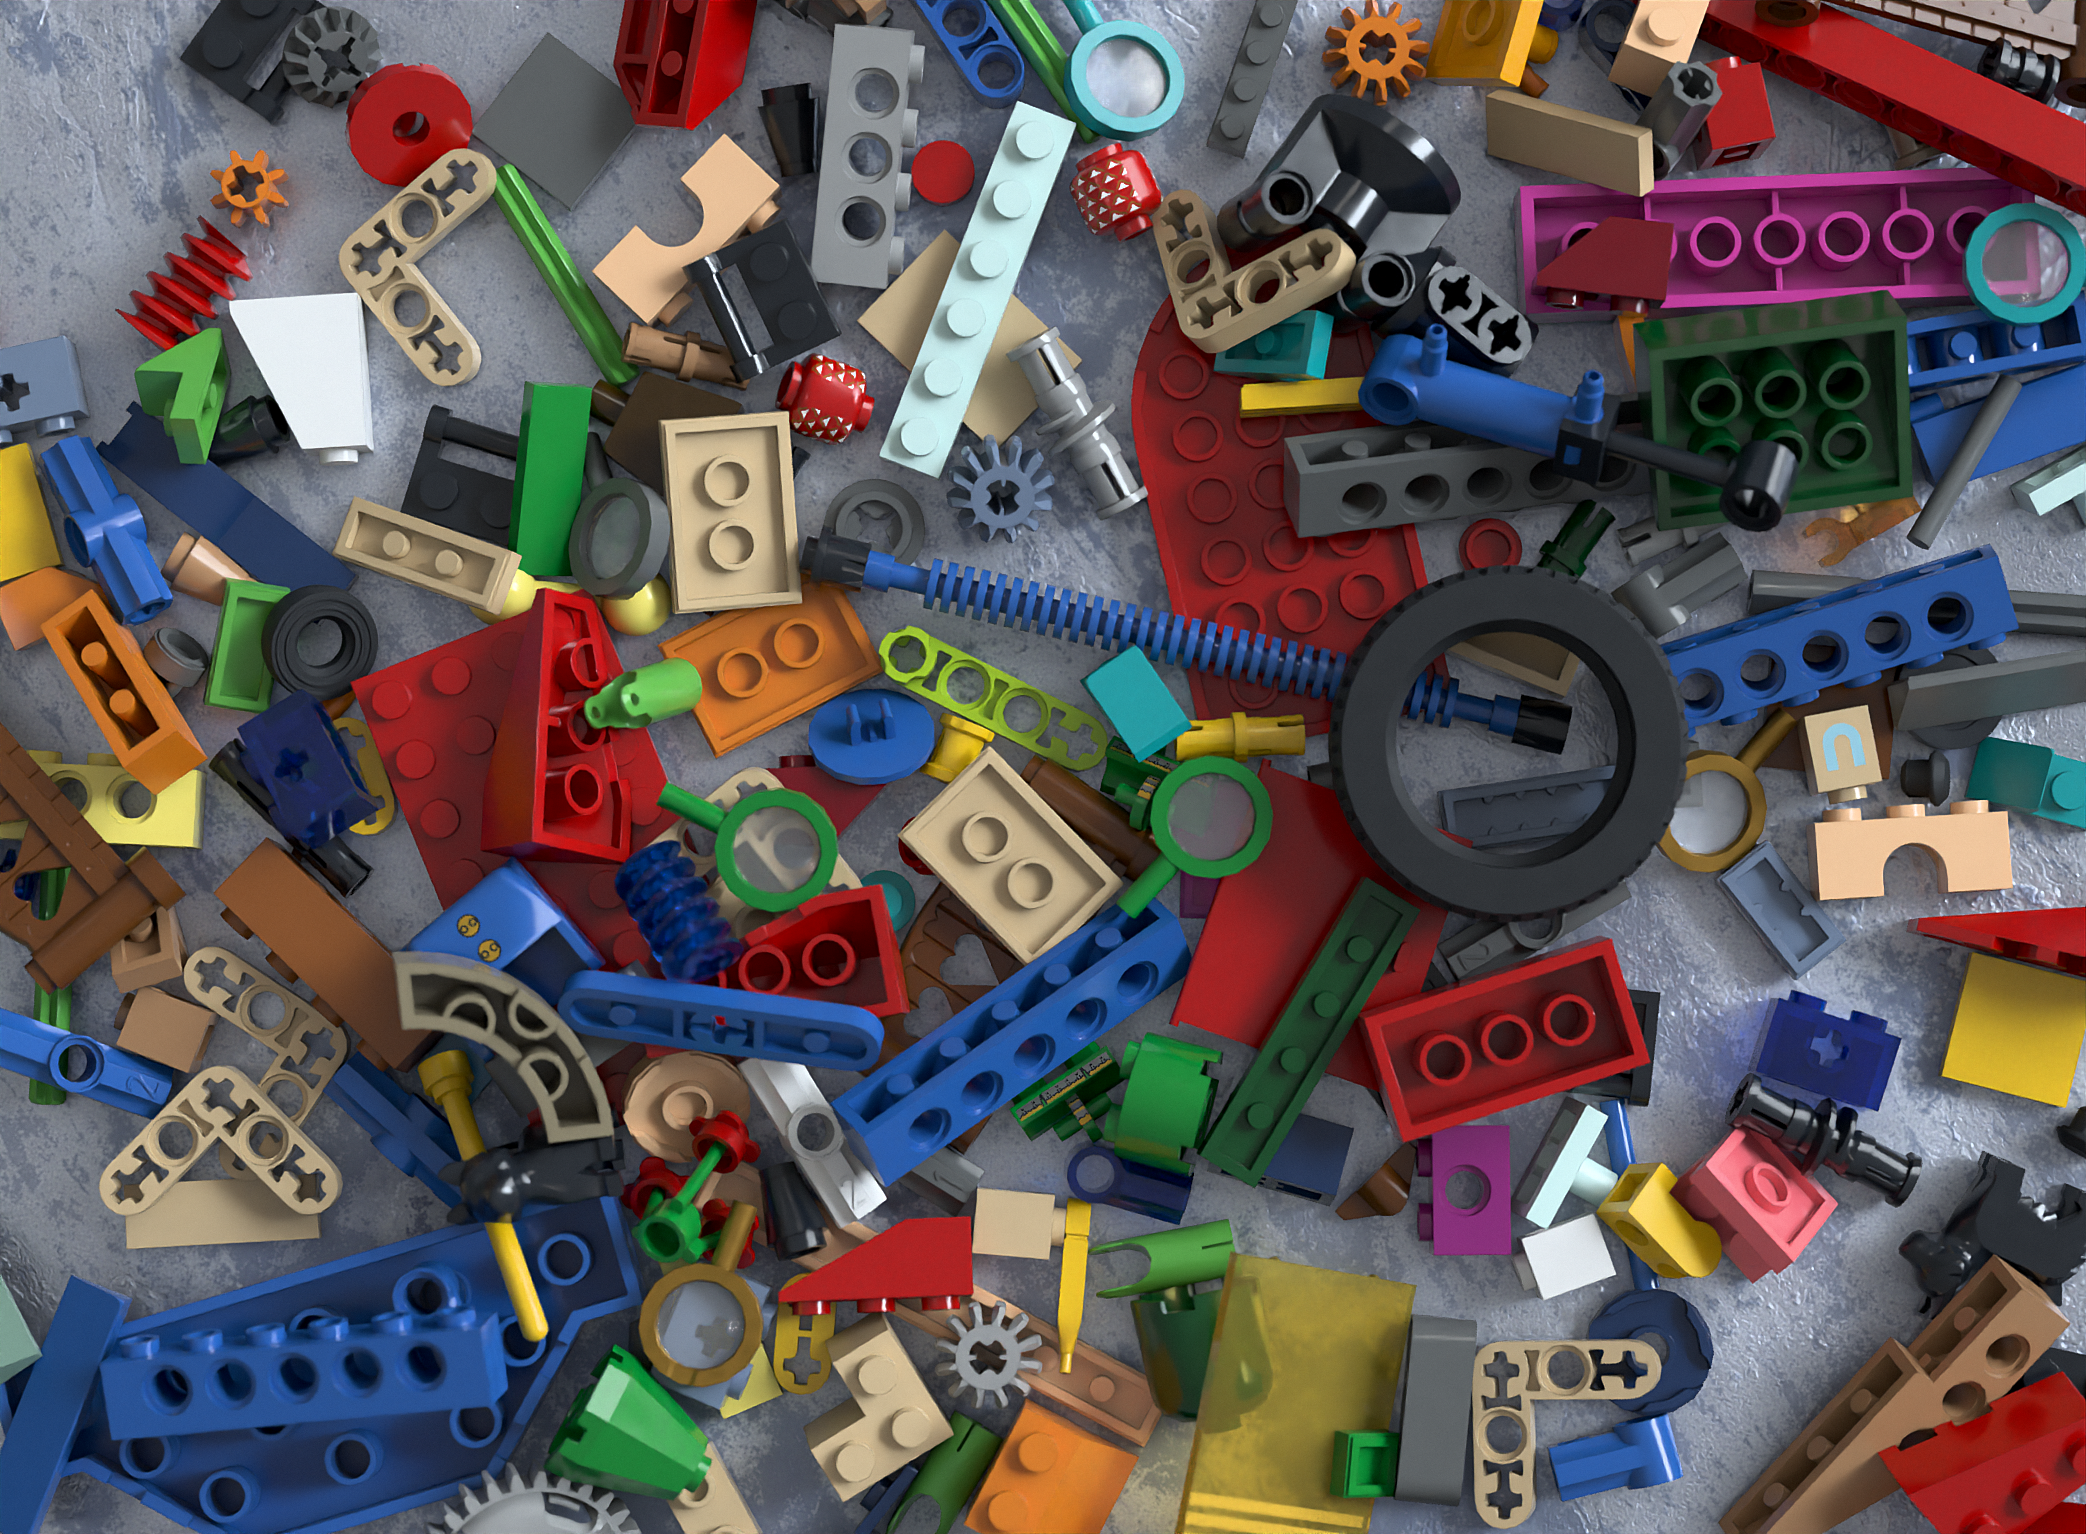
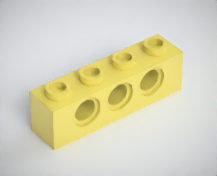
M25 750L60 790L66 783L72 780H79L85 786L87 801L80 813L108 845L203 849L207 773L191 770L156 796L150 792L151 805L148 811L141 817L132 819L126 815L122 808V796L129 786L140 782L122 767L115 754L88 753L87 765L62 764L63 752ZM29 820L1 824L0 840L23 841Z

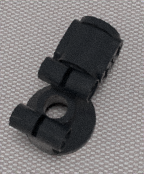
M1325 94L1314 99L1254 183L1227 201L1218 213L1217 229L1220 238L1229 248L1237 252L1250 253L1257 251L1295 226H1298L1304 234L1317 229H1329L1336 233L1352 249L1356 256V266L1350 281L1338 292L1315 303V311L1334 316L1332 331L1349 333L1373 321L1371 330L1383 340L1391 335L1404 334L1414 336L1423 341L1426 337L1427 328L1438 324L1447 331L1448 349L1446 360L1509 378L1526 357L1539 333L1538 325L1525 316V314H1520L1471 272L1462 267L1455 266L1456 257L1443 246L1430 247L1460 204L1461 191L1458 181L1444 158L1425 138L1391 113L1364 100L1342 94Z

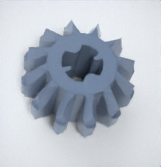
M987 434L984 437L986 452L980 455L974 448L964 446L961 450V455L968 467L954 466L949 468L947 473L948 479L957 487L946 494L948 506L961 509L957 520L962 529L972 528L979 524V536L982 541L989 542L993 538L996 529L1002 528L1006 541L1013 544L1017 540L1015 526L1019 523L1032 532H1036L1040 527L1038 518L1033 511L1044 512L1052 509V497L1044 490L1054 485L1055 481L1051 470L1039 469L1044 458L1038 448L1030 449L1022 454L1021 438L1012 435L1007 440L1004 450L998 449L994 435ZM996 480H1000L1001 485L1004 487L1006 480H1009L1012 492L1000 498L999 491H996L995 496L991 497L989 485Z

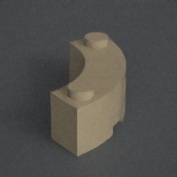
M392 952L398 1016L402 1029H436L456 1033L480 1044L484 1043L499 1053L516 1069L533 1093L540 1111L542 1128L549 1143L614 1135L607 1098L590 1058L573 1030L564 1022L558 1012L535 991L516 978L492 966L469 958L436 952Z

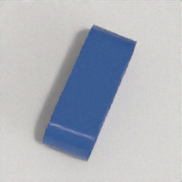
M908 0L972 96L981 105L991 109H1003L1012 105L1020 98L1025 87L1024 62L1020 53L984 0ZM958 9H966L972 12L979 20L977 29L965 37H956L950 34L943 25L945 18L951 12ZM1003 62L1013 70L1014 78L1007 87L990 89L980 82L978 77L980 70L988 63Z

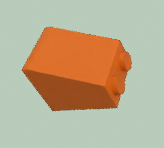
M1025 1397L966 1511L964 1525L981 1534H1100L1139 1456Z

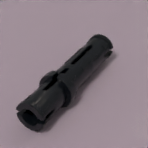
M238 738L228 742L211 760L208 767L224 782L226 781L252 809L284 837L294 848L291 854L301 863L308 861L330 881V884L345 899L359 890L373 874L374 869L359 855L354 853L335 833L337 826L327 817L321 820L277 776L266 768Z

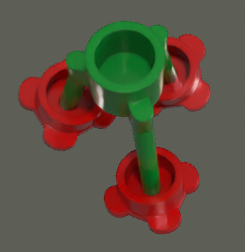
M721 1110L716 1117L708 1119L696 1116L690 1122L689 1130L695 1137L692 1141V1151L700 1162L691 1176H679L666 1168L662 1158L650 1156L641 1161L639 1166L640 1174L636 1180L624 1186V1195H621L622 1203L628 1209H632L633 1213L640 1219L632 1229V1235L638 1239L643 1251L652 1259L662 1263H671L682 1257L686 1263L694 1264L703 1255L704 1258L711 1262L731 1207L726 1206L722 1199L713 1198L704 1204L702 1208L704 1217L700 1219L699 1212L691 1203V1200L695 1197V1194L711 1171L721 1174L731 1173L742 1160L754 1163L761 1154L759 1145L749 1139V1131L738 1115L731 1111ZM757 1215L736 1267L737 1269H745L755 1261L752 1240L754 1232L759 1227Z

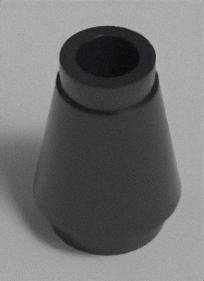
M811 82L761 90L763 106L757 108L777 165L780 167L781 178L819 172L817 159L820 97L813 98Z
M250 395L220 416L207 459L216 466L223 467L277 454L279 452V445L290 440V432L285 417L276 401L270 395H265L259 399Z
M795 1161L776 1164L759 1171L767 1248L775 1249L778 1261L796 1259L827 1247L823 1232L827 1231L829 1227L801 1174L798 1173Z

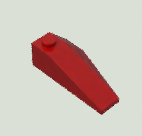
M546 587L536 590L484 784L480 851L506 857L513 856L516 859L528 862L608 865L629 863L632 798L628 779L619 780L612 742L620 741L619 730L612 726L600 729L593 728L587 721L584 712L585 701L590 697L599 695L601 685L608 677L593 600Z
M882 884L817 895L783 916L760 926L732 944L664 979L667 981L855 1006L867 1010L878 1019L910 1013L900 950ZM715 1016L718 1025L728 1026L725 1023V1017ZM645 1043L648 1058L696 1051Z
M2086 906L1909 919L1906 929L1908 933L2086 978Z

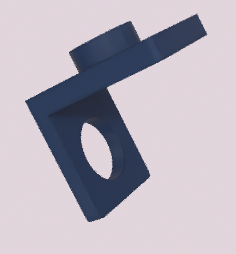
M910 1461L902 1468L893 1481L886 1476L872 1486L859 1503L869 1512L856 1527L855 1534H880L874 1529L875 1526L916 1476L920 1466Z

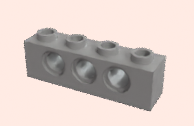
M843 22L835 24L811 268L818 282L886 289L889 285L890 274H902L905 237L894 236L896 212H908L912 174L901 173L903 147L915 148L919 110L907 109L910 83H922L925 46L914 45L915 30ZM878 74L890 82L893 89V98L887 108L871 110L861 103L858 97V85L864 76ZM860 139H874L884 147L886 163L881 171L867 174L858 170L853 164L851 158L852 147ZM857 202H864L873 206L880 218L878 231L868 237H859L851 233L845 223V212L848 206Z

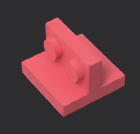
M1743 1125L1736 1129L1731 1127L1716 1146L1677 1176V1182L1669 1192L1695 1221L1708 1223L1716 1230L1721 1240L1722 1251L1752 1284L1771 1269L1777 1275L1792 1264L1838 1206V1202L1813 1175L1810 1178H1805L1801 1175L1802 1163L1791 1151L1773 1144L1772 1139Z

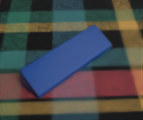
M2086 361L2021 383V391L1969 481L2086 441ZM1987 396L1910 422L1925 480L1933 488H1935Z
M75 1275L70 1276L41 1348L42 1357L36 1360L0 1450L1 1534H39L100 1382L101 1371L99 1364L110 1356L133 1298Z

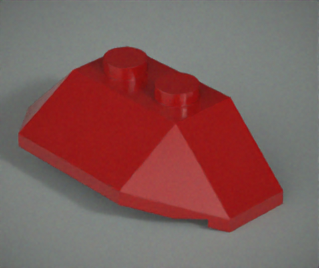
M625 0L613 67L623 94L632 108L630 113L635 125L645 128L693 131L742 84L758 0Z

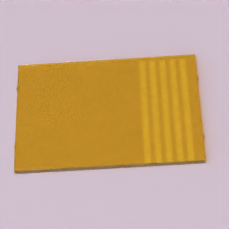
M1230 1252L1174 1534H1368L1375 1497L1341 1498L1329 1494L1335 1430H1389L1417 1285L1381 1279L1375 1274L1364 1276L1281 1261L1275 1256L1264 1258Z

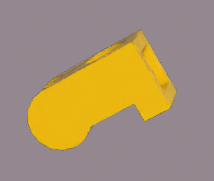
M1663 1162L1629 1164L1595 1213L1644 1263L1661 1277L1679 1279L1683 1277L1702 1278L1710 1275L1718 1267L1722 1255L1721 1240L1716 1230L1708 1223L1695 1221L1669 1193L1678 1178Z

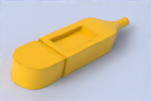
M1067 1197L1057 1312V1330L1061 1354L1059 1373L1061 1374L1071 1373L1072 1355L1082 1320L1091 1199Z

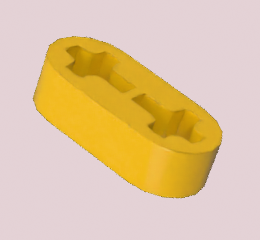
M351 717L338 718L329 723L321 732L318 746L319 755L339 817L343 824L352 832L365 836L380 835L389 830L396 821L399 811L396 793L368 725L361 720ZM348 729L350 734L356 738L364 737L366 743L365 747L357 750L361 771L354 774L346 757L334 756L332 747L341 743L340 732ZM365 780L368 792L372 797H383L385 801V807L376 811L378 822L369 825L364 817H353L351 807L357 806L360 803L356 782Z
M813 1272L797 1274L790 1278L781 1290ZM778 1300L773 1360L774 1375L779 1384L788 1392L798 1395L811 1394L824 1385L831 1373L832 1360L825 1341L835 1336L837 1302H831L830 1315L813 1316L811 1330L800 1329L801 1316H792V1305L779 1304ZM799 1337L811 1338L810 1358L815 1361H821L820 1372L810 1373L807 1383L796 1382L795 1372L785 1369L784 1364L786 1358H794L797 1355Z

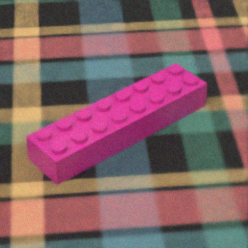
M1977 167L1660 180L1654 182L1653 190L1641 197L1592 183L1520 186L1513 198L1519 313L1525 314L1535 324L1609 321L1616 319L1618 315L1609 313L1610 304L1584 301V309L1581 310L1558 309L1545 305L1546 296L1531 294L1532 281L1537 273L1609 216L1675 223L1666 301L1659 309L1649 308L1648 316L1644 317V319L1677 318L1879 290H1888L1901 308L1975 305L1962 281V255L1969 235L1992 212L2010 204L2035 203V194ZM2031 223L2011 224L1998 230L1987 242L1982 256L1983 276L1990 290L2006 303L2031 300L2040 293L2037 226Z

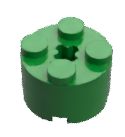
M1151 1032L1146 1033L1142 1043L1129 1040L1119 1073L1120 1078L1129 1080L1123 1105L1112 1103L1103 1133L1104 1141L1115 1143L1114 1156L1190 1177L1196 1164L1185 1162L1184 1159L1188 1148L1199 1149L1205 1139L1219 1084L1218 1079L1207 1076L1209 1064L1212 1062L1222 1065L1223 1052Z

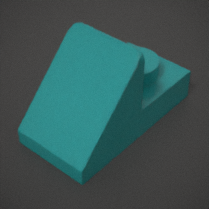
M1302 310L1225 351L1216 353L1213 371L1274 383L1309 381L1313 379L1323 380L1334 316L1319 311Z
M1131 645L1127 650L1104 661L1096 670L1079 680L1090 699L1139 763L1193 727L1143 652L1137 646Z
M1986 737L1978 743L1964 798L1975 801L1988 800V804L2086 831V763L2054 754L2055 749Z

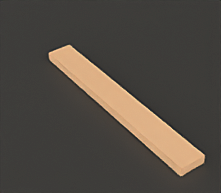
M742 1160L731 1173L721 1174L711 1171L699 1190L693 1205L702 1213V1208L707 1201L713 1198H720L728 1207L732 1206L734 1199L757 1207L756 1215L759 1220V1227L754 1232L753 1240L767 1247L760 1188L761 1181L758 1172L761 1170ZM813 1198L829 1227L827 1231L823 1232L827 1247L812 1254L792 1259L791 1261L814 1272L880 1233L858 1221L838 1229L822 1202ZM973 1283V1296L960 1297V1309L922 1311L921 1299L895 1300L896 1312L889 1313L935 1337H947L960 1341V1337L946 1324V1320L951 1314L960 1317L968 1327H971L973 1323L968 1311L969 1303L978 1301L982 1307L984 1321H992V1311L996 1301H1003L1006 1303V1312L1001 1323L1009 1326L1018 1314L1024 1312L1029 1317V1321L1016 1334L1018 1340L1036 1334L1040 1335L1042 1344L1038 1348L1021 1352V1356L1035 1358L1043 1364L1040 1373L1032 1374L1018 1369L1017 1374L1025 1379L1031 1388L1142 1447H1145L1162 1415V1412L1154 1404L1145 1373L1077 1338L1072 1355L1071 1373H1059L1061 1354L1057 1327ZM996 1340L989 1346L977 1341L970 1350L978 1352L976 1359L994 1366L997 1370L1003 1367L1007 1361L999 1358L1001 1351L1005 1350V1348Z

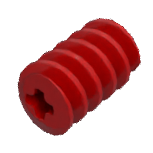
M201 215L198 216L197 220L205 234L204 239L188 233H183L180 236L188 256L184 258L171 252H166L163 255L171 275L167 277L154 271H149L146 274L154 294L149 296L136 290H132L129 293L137 313L132 315L115 309L117 313L162 352L181 343L177 337L179 333L192 337L202 332L194 318L196 314L213 320L220 316L211 297L217 295L230 301L237 297L228 280L230 276L247 282L254 278L245 261L247 256Z

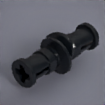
M1751 1072L1741 1080L1726 1111L1725 1123L1735 1129L1743 1125L1772 1139L1773 1144L1787 1151H1796L1804 1155L1801 1175L1805 1178H1810L1822 1164L1834 1170L1843 1179L1852 1183L1857 1181L1885 1195V1202L1895 1208L1900 1207L1907 1200L1921 1173L1923 1164L1921 1156L1913 1152L1903 1155L1876 1142L1875 1137L1861 1130H1855L1858 1119L1856 1110L1846 1106L1837 1110V1104L1830 1097L1821 1100L1815 1110H1813L1809 1104L1797 1098L1789 1099L1761 1085V1078Z

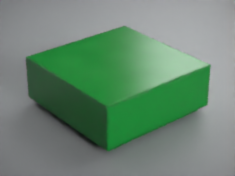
M1387 1429L1335 1430L1329 1494L1341 1498L1394 1497L1399 1433Z

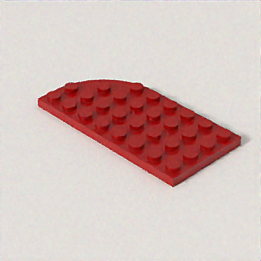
M1295 226L1264 247L1250 253L1237 252L1224 244L1232 273L1301 237L1304 233L1298 226ZM1323 256V257L1321 258V261H1322V267H1321V268H1323V267L1325 266V263H1324V257H1325V256ZM1206 258L1193 268L1186 276V283H1194L1203 278L1209 270L1210 259ZM1292 271V275L1296 278L1298 282L1299 279L1294 275V271ZM1271 279L1261 285L1255 296V304H1262L1272 299L1278 292L1280 279ZM1170 293L1151 322L1139 352L1133 377L1131 428L1142 484L1145 485L1148 492L1146 501L1173 619L1175 621L1176 614L1184 615L1183 629L1187 630L1190 629L1192 618L1201 619L1200 633H1206L1208 621L1217 623L1215 636L1222 637L1224 625L1234 627L1231 640L1238 641L1240 629L1249 630L1248 644L1254 645L1256 633L1266 634L1265 648H1270L1273 636L1282 638L1280 651L1286 652L1289 640L1298 642L1296 655L1302 656L1305 644L1314 645L1312 658L1317 660L1321 647L1330 649L1328 661L1330 663H1334L1337 651L1347 653L1346 666L1357 645L1365 637V634L1388 610L1412 592L1428 585L1415 524H1399L1388 529L1369 528L1339 532L1327 537L1309 536L1298 538L1283 502L1284 438L1388 424L1374 419L1365 410L1240 418V389L1247 384L1274 382L1213 371L1216 353H1206L1183 333ZM1315 304L1303 310L1315 311ZM1213 315L1210 316V317H1211V326L1214 325V323H1213ZM1368 323L1349 333L1331 332L1323 380L1365 377L1375 356ZM1443 652L1423 671H1427L1426 685H1431L1435 673L1444 676L1442 688L1447 689L1450 675ZM1195 657L1192 659L1190 669H1185L1197 721L1230 718L1233 712H1245L1246 717L1261 718L1302 714L1304 718L1303 725H1305V739L1328 734L1333 702L1326 701L1328 688L1322 687L1320 698L1315 699L1310 697L1312 684L1306 683L1302 696L1294 694L1296 683L1294 680H1290L1287 692L1278 690L1280 677L1274 676L1271 688L1263 687L1261 685L1264 673L1260 672L1257 673L1255 684L1245 682L1247 669H1241L1239 680L1237 681L1229 679L1232 667L1229 665H1225L1222 677L1213 675L1216 662L1209 661L1206 673L1198 672L1199 658ZM1403 706L1400 717L1407 716V706Z

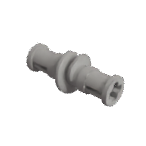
M1054 326L1015 347L1006 355L1010 362L1018 361L1036 393L1034 398L1040 409L1050 418L1049 422L1035 430L1037 435L1058 432L1060 436L1048 451L1049 456L1052 457L1066 449L1068 450L1070 462L1078 475H1082L1100 507L1096 511L1099 520H1105L1146 497L1148 492L1145 485L1139 486L1120 453L1122 449L1119 443L1104 425L1105 420L1115 410V404L1112 400L1091 402L1086 393V385L1079 372H1074L1056 340L1060 332ZM1037 349L1054 377L1055 384L1038 356ZM1101 464H1103L1114 486L1116 487L1119 493V497L1117 496L1106 474L1104 473Z

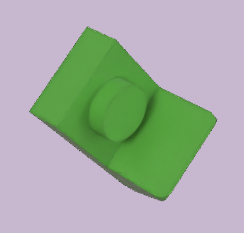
M207 328L141 364L134 373L144 413L150 416H164L165 433L168 437H174L180 463L206 464L232 374L221 328Z

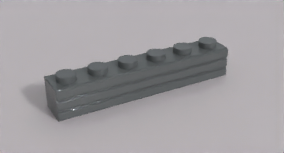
M1256 0L1206 147L1244 159L1298 0Z

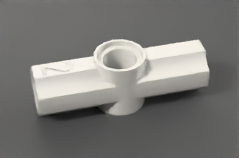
M748 1057L736 1064L776 1128L783 1149L794 1157L838 1229L859 1220L887 1199L871 1172L852 1153L832 1108L826 1102L804 1065ZM813 1113L823 1120L826 1127V1136L818 1148L810 1151L799 1143L797 1126L804 1116Z

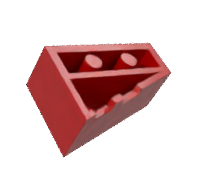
M2063 1371L1988 1403L1991 1412L1956 1427L1952 1420L1934 1427L1935 1437L1900 1452L1898 1447L1893 1445L1877 1452L1907 1496L1940 1534H2020L2086 1483V1399Z

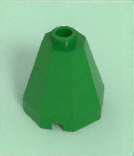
M614 1344L599 1359L590 1375L599 1379L597 1384L590 1383L586 1390L581 1388L573 1400L549 1446L547 1454L550 1456L545 1460L543 1468L572 1482L672 1501L684 1489L694 1493L703 1481L712 1462L711 1458L704 1455L708 1438L635 1355Z

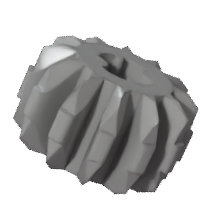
M974 1301L968 1305L969 1315L973 1323L971 1327H968L960 1317L954 1314L947 1318L946 1324L960 1337V1341L947 1337L936 1338L935 1349L955 1354V1358L938 1363L935 1366L937 1376H946L957 1371L961 1375L952 1383L948 1390V1394L952 1398L960 1396L968 1384L975 1387L971 1399L972 1409L980 1410L982 1408L985 1390H993L995 1404L998 1409H1005L1009 1405L1008 1395L1004 1388L1007 1383L1024 1397L1030 1393V1385L1017 1374V1371L1019 1369L1032 1374L1040 1373L1043 1364L1035 1358L1021 1356V1352L1041 1346L1042 1340L1038 1334L1029 1335L1018 1340L1016 1334L1029 1321V1317L1024 1312L1018 1314L1010 1325L1006 1326L1001 1323L1006 1312L1005 1302L996 1301L992 1311V1321H984L982 1307L978 1301ZM995 1340L1000 1342L1005 1348L999 1356L1000 1359L1007 1360L1004 1366L998 1370L990 1364L982 1370L977 1368L972 1360H976L978 1352L970 1351L973 1344L980 1341L982 1344L989 1346Z

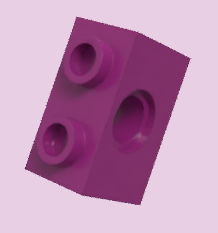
M1457 1125L1429 1134L1428 1139H1417V1177H1428L1429 1203L1417 1204L1418 1242L1429 1241V1253L1434 1256L1511 1255L1509 1125ZM1460 1171L1472 1173L1480 1185V1193L1477 1200L1466 1208L1454 1207L1448 1201L1445 1193L1449 1178Z

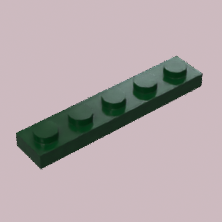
M1364 876L1360 878L1196 1154L1255 1189L1421 910Z

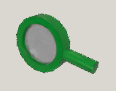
M1205 755L1185 760L1165 775L1153 795L1150 822L1155 842L1162 852L1116 901L1129 916L1135 920L1180 869L1193 876L1216 879L1239 873L1259 857L1270 838L1273 811L1268 791L1255 773L1232 758Z
M669 782L665 784L658 798L657 806L717 834L714 848L718 872L729 891L748 906L770 912L795 909L802 903L819 895L833 876L839 854L836 828L825 809L805 793L783 787L757 790L738 801L730 812Z

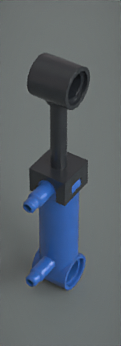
M1438 324L1427 328L1426 337L1423 341L1414 336L1404 334L1391 335L1381 341L1358 390L1359 402L1363 409L1374 419L1385 424L1403 425L1410 423L1414 419H1419L1554 459L1553 474L1594 486L1597 484L1608 456H1613L1721 488L1719 509L1724 517L1734 526L1746 531L1765 532L1778 526L1800 473L1799 463L1794 454L1784 446L1773 441H1749L1740 447L1736 458H1733L1729 464L1617 431L1622 397L1604 392L1603 376L1600 372L1596 370L1585 372L1582 382L1578 385L1574 396L1571 397L1446 360L1448 349L1447 331Z

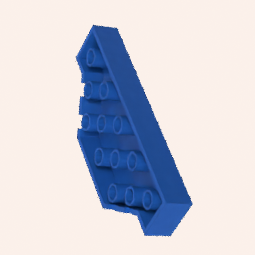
M598 1197L559 1206L526 1204L522 1208V1219L519 1222L512 1223L548 1326L546 1336L540 1341H529L523 1336L485 1224L480 1222L465 1226L451 1225L123 1323L111 1352L112 1354L120 1348L119 1343L122 1340L140 1335H158L160 1343L182 1341L183 1335L203 1329H220L222 1337L243 1336L246 1329L266 1323H283L285 1331L309 1329V1323L329 1317H346L348 1325L372 1323L371 1319L374 1316L395 1311L392 1296L394 1286L400 1277L420 1262L433 1260L444 1263L454 1271L459 1279L461 1289L459 1296L463 1305H473L475 1313L497 1311L508 1389L492 1406L111 1440L101 1377L61 1478L84 1472L104 1484L109 1483L140 1500V1503L200 1534H331L460 1495L458 1490L459 1484H464L471 1491L478 1490L483 1487L482 1470L487 1471L495 1481L502 1479L506 1471L507 1462H511L586 1322L641 1305L648 1295L620 1197ZM423 1277L413 1281L411 1292L415 1302L425 1309L439 1308L442 1294L437 1283ZM356 1351L354 1359L357 1367L367 1375L378 1376V1366L375 1360L367 1353ZM292 1357L291 1364L295 1374L302 1380L314 1382L315 1374L311 1365L301 1358ZM36 1361L0 1385V1422L5 1438ZM229 1363V1373L232 1379L242 1387L251 1388V1378L246 1369L238 1364ZM167 1369V1380L171 1387L180 1393H188V1384L183 1375L175 1370Z

